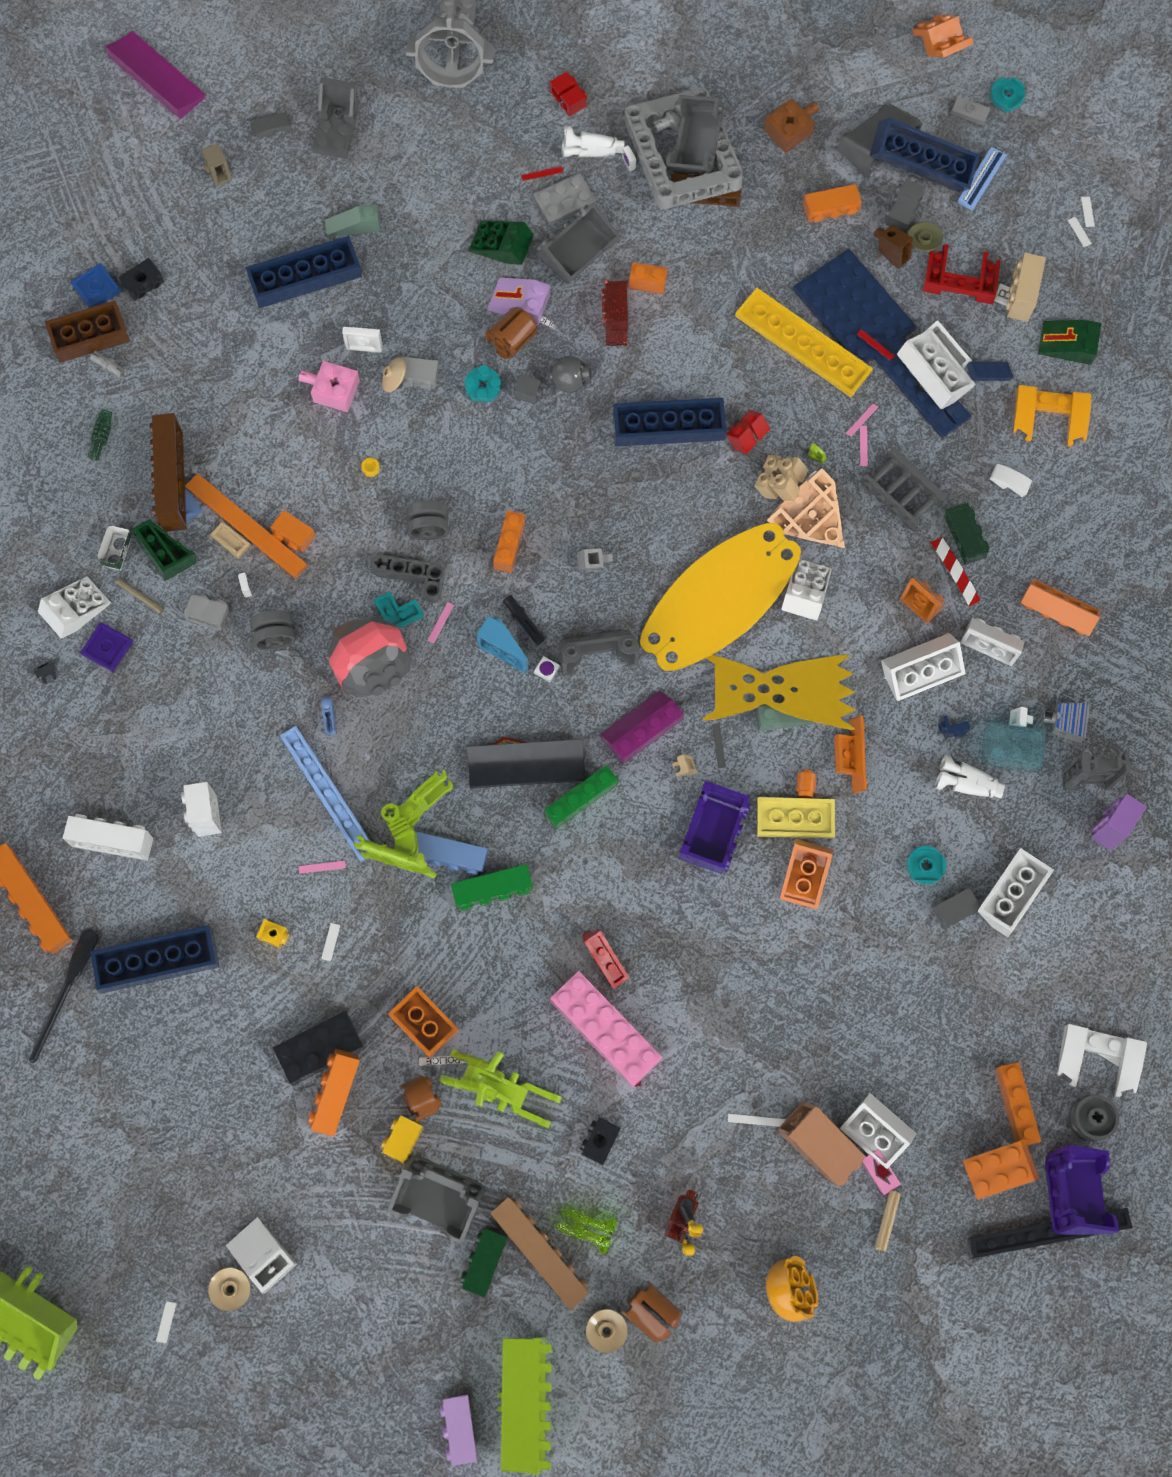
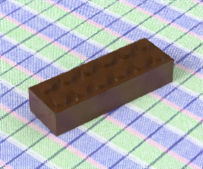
M174 413L152 415V423L149 424V428L153 435V439H150V447L153 451V456L150 457L152 467H154V472H151V479L154 484L152 498L155 500V505L152 506L153 516L157 517L158 525H161L166 532L187 530L183 430Z

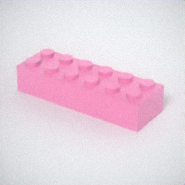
M580 971L550 998V1002L632 1088L662 1060L663 1057Z

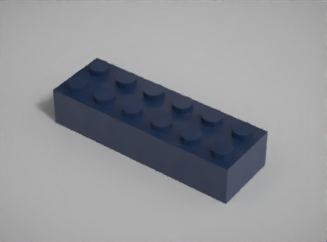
M886 118L878 123L869 156L955 191L962 192L971 188L980 155L892 118Z
M350 236L245 267L259 308L362 277L360 264Z
M723 398L613 404L615 447L725 441L727 431Z
M209 925L90 951L96 990L100 993L220 968L214 932Z

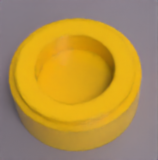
M369 457L362 461L361 469L365 476L374 477L379 473L380 465L375 458Z

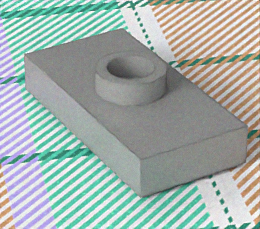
M958 96L951 114L984 125L990 108Z

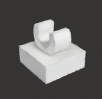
M1019 707L1010 711L1009 729L1018 730L1026 727L1027 723L1033 724V716L1027 715L1028 708Z

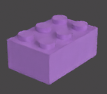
M1128 794L1122 798L1118 797L1115 802L1113 801L1103 811L1102 816L1104 817L1097 821L1092 828L1094 833L1091 838L1111 851L1128 837L1147 806Z

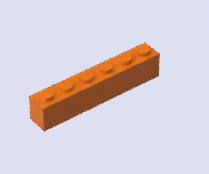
M7 843L1 845L0 886L3 889L7 888L9 894H7L8 898L13 904L17 903L20 908L17 910L23 920L27 919L31 924L28 926L29 930L34 936H39L41 948L45 952L49 951L54 954L72 942L73 939L13 849Z

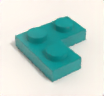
M391 591L373 599L383 620L395 624L399 629L424 618V614L416 599L398 607Z

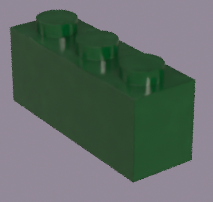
M485 1228L483 1232L479 1231L475 1241L478 1244L475 1252L471 1251L467 1261L470 1264L468 1272H463L459 1282L463 1284L462 1289L485 1298L507 1242V1237Z

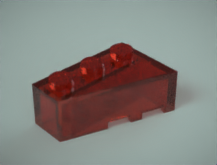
M605 281V289H601V300H605L602 301V312H605V314H602V325H605V346H627V281Z

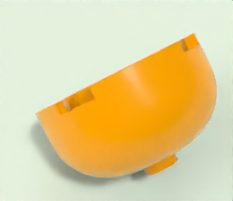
M792 1256L777 1261L772 1265L766 1277V1293L772 1309L782 1319L790 1322H800L813 1318L815 1316L813 1313L814 1307H818V1292L813 1275H808L804 1267L806 1262L799 1256ZM810 1285V1291L801 1292L799 1289Z

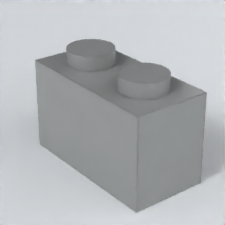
M402 356V359L406 362V372L401 382L402 385L406 387L418 386L423 389H436L439 373L438 361Z

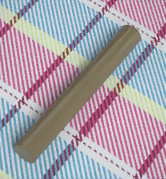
M120 577L116 579L115 584L159 614L163 613L164 607Z

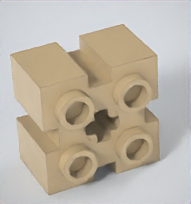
M768 455L763 466L765 472L759 475L754 487L764 498L777 499L779 496L782 500L795 501L800 490L798 484L804 481L808 472L807 467L797 457H786L783 460L781 456Z

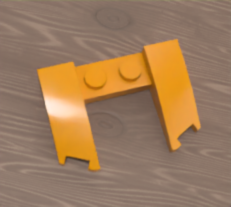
M1019 385L1015 396L1013 433L1015 434L1019 429L1027 434L1025 440L1031 442L1035 410L1069 414L1067 446H1073V440L1081 437L1082 441L1085 442L1087 439L1092 394L1073 392L1072 395L1037 391V387Z

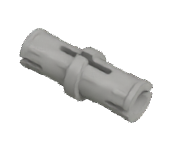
M94 351V354H91L90 361L101 366L105 372H110L119 379L126 375L127 369L116 364L112 358H107L98 351Z

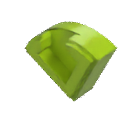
M813 443L809 448L808 456L820 464H824L826 461L825 453Z

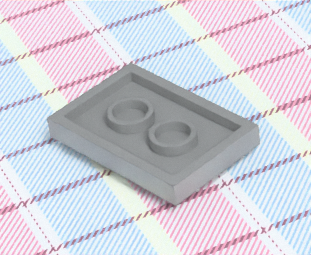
M581 173L533 194V198L549 226L577 214L586 204L588 207L593 203L596 205V199Z

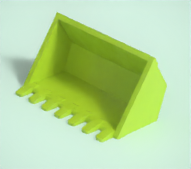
M29 1265L24 1269L17 1281L0 1271V1345L3 1341L10 1345L4 1354V1358L11 1361L16 1352L20 1351L24 1356L18 1367L26 1370L31 1361L34 1360L39 1365L33 1377L40 1380L47 1369L52 1372L57 1360L77 1330V1319L34 1292L43 1278V1274L40 1272L35 1275L28 1288L23 1285L33 1269Z
M546 1336L503 1338L502 1392H498V1398L502 1399V1405L497 1406V1411L502 1412L501 1471L540 1475L543 1470L551 1469V1462L545 1460V1450H551V1442L545 1441L546 1431L551 1430V1422L546 1421V1411H551V1402H546V1392H551L552 1384L546 1382V1372L552 1371V1364L546 1363V1353L552 1352V1345L546 1344Z

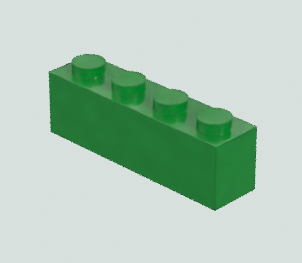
M606 765L545 808L544 815L555 830L617 787V777Z
M527 864L451 883L457 910L461 909V911L470 910L473 908L472 906L478 904L480 906L490 905L493 900L497 899L499 901H506L511 899V896L517 894L518 896H525L533 890Z

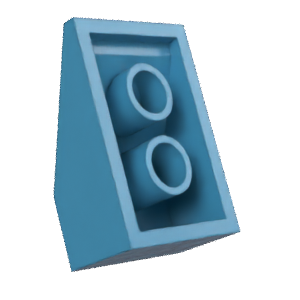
M488 616L477 633L478 647L527 674L528 659L503 621L496 617L491 618Z

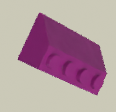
M659 690L599 734V736L623 765L683 721L684 713L671 698Z

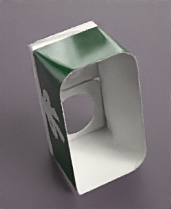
M109 526L106 529L98 553V559L102 566L121 571L132 539L128 529ZM117 538L125 539L122 550L114 548L113 543ZM111 555H118L120 557L119 561L114 564L108 563V558Z

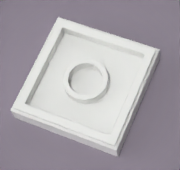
M343 327L342 333L347 350L382 352L383 345L379 329Z

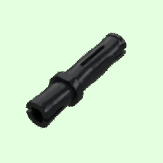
M512 595L507 596L503 603L512 613L513 619L520 623L537 646L545 640V637L527 616L524 607H521Z

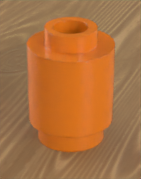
M803 769L800 773H797L796 792L799 798H813L816 790V774L812 770Z

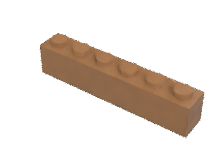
M508 1197L490 1214L569 1310H572L589 1294L587 1289L590 1287L582 1278L578 1280L573 1275L576 1271L569 1262L563 1263L560 1259L562 1256L561 1252L556 1246L552 1248L547 1243L549 1238L542 1230L538 1232L533 1225L536 1222L529 1214L525 1216L520 1211L522 1205L517 1199L511 1200Z

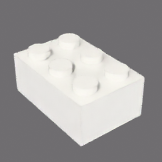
M202 782L184 785V792H181L183 804H186L187 810L184 811L185 823H188V826L192 828V831L198 837L222 833L217 795L209 783Z

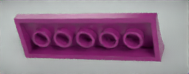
M134 31L111 44L105 45L108 56L180 120L206 98L205 93Z

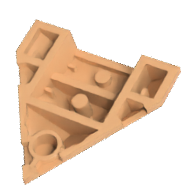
M821 468L799 486L800 490L795 501L784 500L769 516L767 521L769 523H777L783 529L784 535L845 548L835 481Z

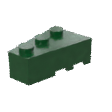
M147 520L133 528L135 540L164 581L197 563L196 553L189 551L181 542L170 537L166 531L151 520Z

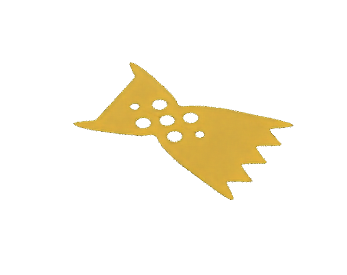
M711 655L706 659L715 664V710L703 717L702 720L724 718L755 709L762 704H767L777 711L796 718L854 730V727L840 719L842 716L856 711V709L840 701V699L854 693V691L839 683V681L852 676L853 673L837 666V664L846 660L850 655H837L794 662L774 668L767 673H761L747 665ZM751 674L755 677V680L752 683H746L743 680V676ZM780 675L784 678V682L775 684L772 681V677ZM766 684L770 690L767 693H761L758 691V686ZM730 685H735L737 689L731 690L729 687ZM796 687L798 691L792 692L791 688ZM751 693L755 696V700L753 702H746L743 696ZM781 694L785 700L782 703H776L773 701V696Z

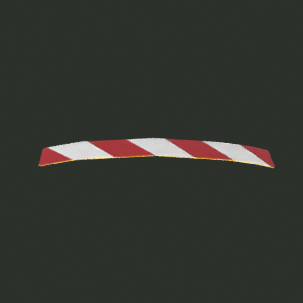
M940 537L930 542L953 577L968 606L970 607L980 602L981 600L945 540Z

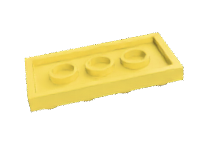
M757 797V837L834 839L835 799Z

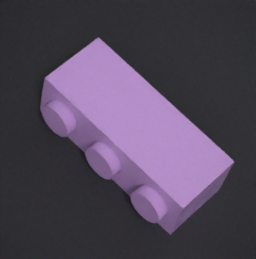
M469 1394L444 1398L443 1404H440L441 1417H445L446 1425L443 1426L444 1439L449 1441V1448H446L447 1461H451L452 1466L477 1462L478 1456Z

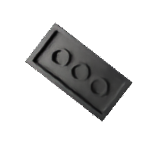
M347 1011L273 1047L282 1069L292 1086L329 1068L327 1060L330 1053H334L335 1048L354 1054L365 1050Z

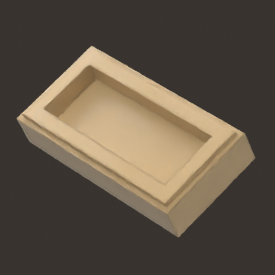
M223 521L210 534L215 541L238 559L251 546L247 540Z

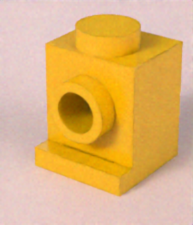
M264 919L256 937L259 941L281 949L282 944L285 945L287 943L289 934L287 928ZM271 931H277L276 936H270Z

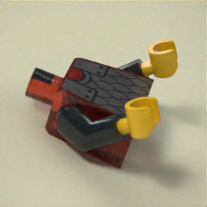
M687 1190L685 1195L679 1196L664 1233L665 1236L682 1243V1252L685 1256H691L695 1253L694 1243L687 1244L688 1230L691 1237H701V1233H703L702 1224H694V1216L699 1202L696 1201L698 1194L693 1190Z

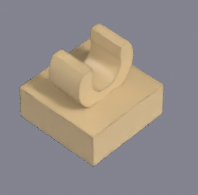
M680 755L677 757L678 761L672 764L673 767L680 766L681 768L680 772L676 773V776H693L697 774L691 755Z

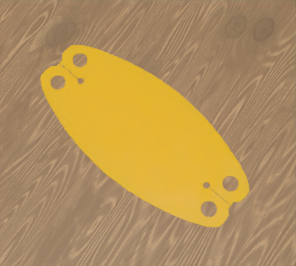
M766 523L753 527L719 544L694 562L667 590L643 629L640 638L641 647L647 653H653L657 657V663L664 671H674L687 667L723 649L749 630L775 602L795 571L800 559L801 548L794 541L785 539L784 531L777 523ZM768 530L773 531L775 534V539L771 542H767L763 538V534ZM790 549L793 553L792 558L784 560L781 557L782 550ZM768 551L771 552L770 556L766 555ZM657 633L660 636L659 643L651 644L648 641L649 635ZM671 637L675 638L674 642L670 641ZM675 652L678 656L675 663L667 662V653Z

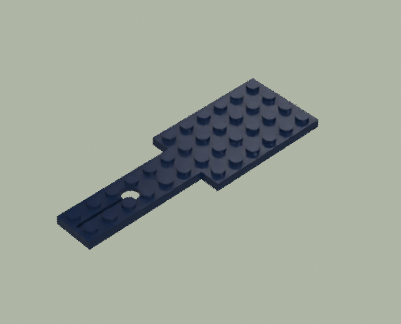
M847 249L793 286V291L838 344L866 364L874 359L942 439L971 419L972 416L958 400L940 409L927 392L917 390L916 383L918 380L897 355L907 341L904 337L913 332L917 326L850 249ZM863 330L891 352L894 357L891 360L887 359L859 337L857 333Z

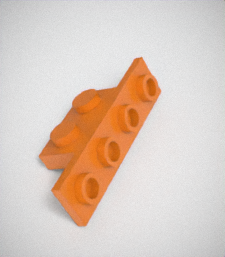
M863 715L849 720V724L855 728L850 730V736L842 734L834 736L836 773L852 775V794L867 790Z

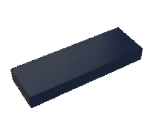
M970 361L966 364L972 381H1010L1014 378L1008 362Z

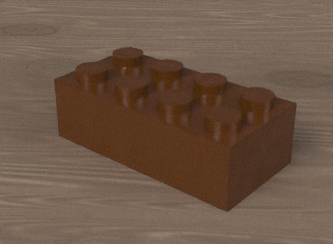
M116 300L45 321L54 353L60 363L91 354L94 351H101L130 342Z

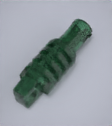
M102 409L95 422L90 438L92 445L87 456L92 460L95 457V461H99L102 448L107 444L112 427L113 413L111 411Z

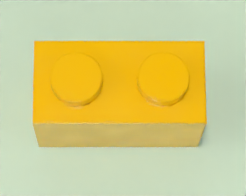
M401 1115L399 1119L395 1118L390 1128L393 1130L390 1137L386 1136L382 1143V1153L406 1164L424 1127Z

